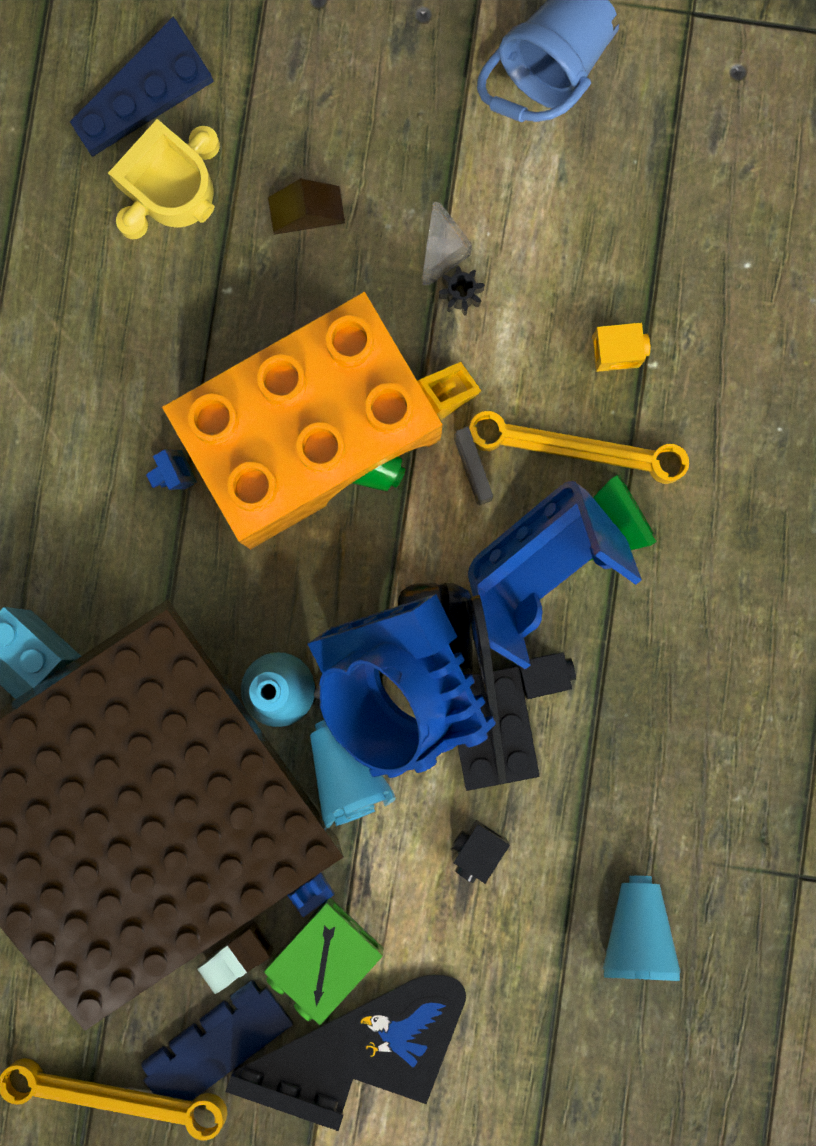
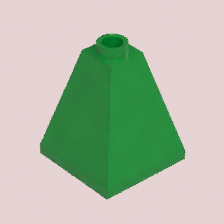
M617 475L610 479L593 497L594 500L626 537L631 550L651 546L656 543V535L622 477Z

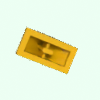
M462 362L417 381L440 421L482 392Z

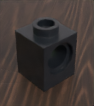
M564 652L529 659L531 665L526 669L519 666L526 699L571 690V681L576 680L573 661L571 658L565 659Z

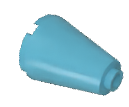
M280 652L266 654L255 660L246 670L241 684L243 704L249 714L260 723L272 727L288 726L304 717L313 704V695L316 690L313 675L305 663L294 655ZM269 684L273 685L276 689V695L273 699L268 694Z
M325 720L315 724L316 731L311 733L310 738L322 821H324L326 828H330L334 821L336 826L375 812V803L383 801L384 806H387L396 800L393 790L383 776L372 777L369 772L370 768L355 760L336 741Z
M629 876V883H621L603 965L604 978L680 981V967L660 884H652V876Z

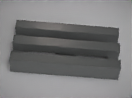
M466 427L457 430L454 441L476 503L480 506L491 502L494 496L470 429Z

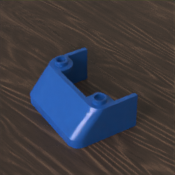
M567 481L560 485L473 559L468 570L472 596L480 595L490 648L524 669L531 665L524 637L537 629L541 623L543 610L540 599L593 558L594 562L603 569L613 568L635 585L642 580L626 537L589 492L575 481Z

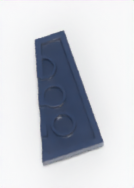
M173 16L85 105L70 123L93 157L214 81L211 73Z

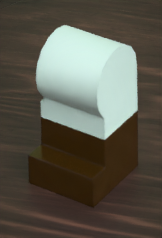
M253 922L207 958L197 970L214 994H216L238 977L241 978L255 966H259L270 958L274 948L257 924Z

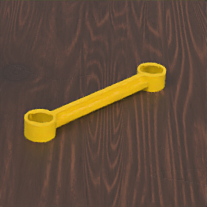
M492 411L478 413L472 419L469 426L475 446L481 451H492L500 445L638 469L649 471L656 481L664 484L677 481L686 474L689 468V457L686 451L675 444H666L657 450H650L505 424L503 418ZM491 419L498 424L501 435L496 442L485 444L486 440L479 437L477 427H475L479 421ZM672 452L678 456L681 467L677 475L668 477L669 473L662 470L660 460H656L660 453Z
M27 1058L16 1060L0 1076V1095L11 1104H23L35 1096L185 1125L188 1133L198 1140L214 1138L220 1132L227 1118L225 1102L219 1096L212 1093L201 1094L194 1101L46 1074L42 1072L38 1063ZM19 1069V1074L26 1077L28 1087L32 1088L30 1092L22 1093L12 1086L10 1075L13 1070ZM206 1105V1109L213 1113L215 1123L218 1124L212 1128L200 1126L194 1118L193 1112L195 1107Z

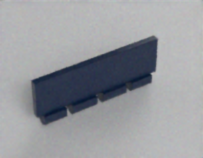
M250 980L230 995V999L237 1009L233 1011L229 1003L224 1000L199 1019L206 1031L205 1033L201 1031L197 1024L193 1023L169 1041V1046L174 1052V1056L165 1046H162L143 1060L141 1066L147 1074L143 1081L153 1094L192 1101L291 1027L293 1021L267 986L261 990L253 980Z

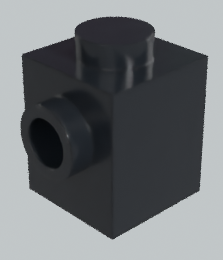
M475 820L468 833L462 830L450 850L455 852L452 856L453 863L457 865L455 872L471 883L478 879L486 884L509 848L508 840L480 821Z

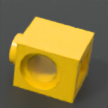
M642 323L597 327L592 335L596 372L639 368L646 360V356L650 355V339L648 334H643Z

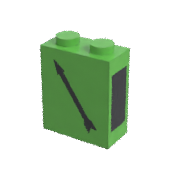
M329 898L322 903L268 962L264 973L268 976L266 981L272 989L281 995L285 992L296 1002L294 1008L307 1021L314 1019L321 1025L383 957L384 948L332 898Z

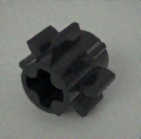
M457 266L456 273L452 277L448 275L442 276V283L448 289L439 291V299L448 298V312L456 308L462 310L465 316L471 304L475 307H480L481 299L475 294L483 292L485 285L484 283H476V270H472L468 274L462 272L461 268ZM463 286L464 291H467V296L460 297L456 287Z

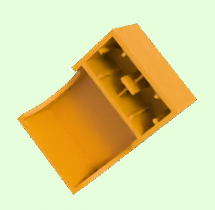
M365 292L162 407L236 538L250 550L324 508L337 493L373 469L408 451L423 446L430 447L439 442L443 426Z

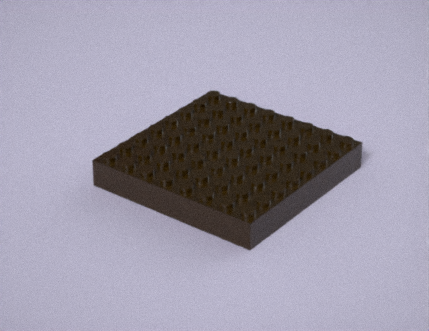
M168 599L0 709V928L84 1031L344 857L339 839L331 828L325 827L322 816Z

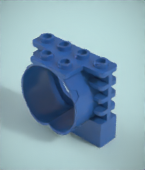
M437 594L331 627L308 643L322 672L319 684L320 708L327 727L336 741L355 760L370 768L369 772L372 777L388 775L389 778H394L413 769L416 773L424 772L436 765V757L441 753L447 752L461 744H465L466 747H473L482 743L488 738L487 732L496 725L493 716L484 717L480 709L486 703L483 696H474L470 689V686L475 683L473 675H463L459 667L465 661L462 653L453 654L449 643L457 638V635ZM379 671L392 680L402 691L414 712L415 718L402 711L392 701L383 687Z

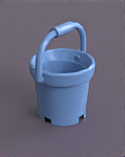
M547 0L526 22L514 26L503 37L499 48L484 65L477 81V91L481 100L490 106L491 111L519 122H524L525 120L533 122L546 121L566 113L577 103L591 85L590 79L587 78L588 74L619 30V24L613 28L611 22L617 15L613 5L609 0ZM501 60L507 75L522 92L532 100L552 109L533 112L528 111L524 106L498 96L492 97L486 89V80L493 68Z

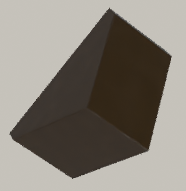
M300 178L268 197L274 235L345 224L340 187L337 185Z

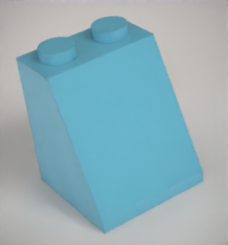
M3 607L0 610V685L15 699L81 657L32 610Z

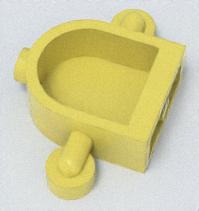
M156 119L108 172L116 187L134 201L132 206L121 209L116 217L117 227L126 238L138 239L146 233L148 229L147 215L169 227H186L197 221L203 223L211 216L215 208L212 204L214 189L202 159L213 158L220 149L219 139L212 128L208 126L196 127L190 133L189 143L186 144L162 122Z

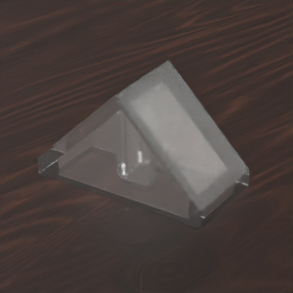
M433 202L422 285L430 286L471 255L472 243L443 205L438 202Z

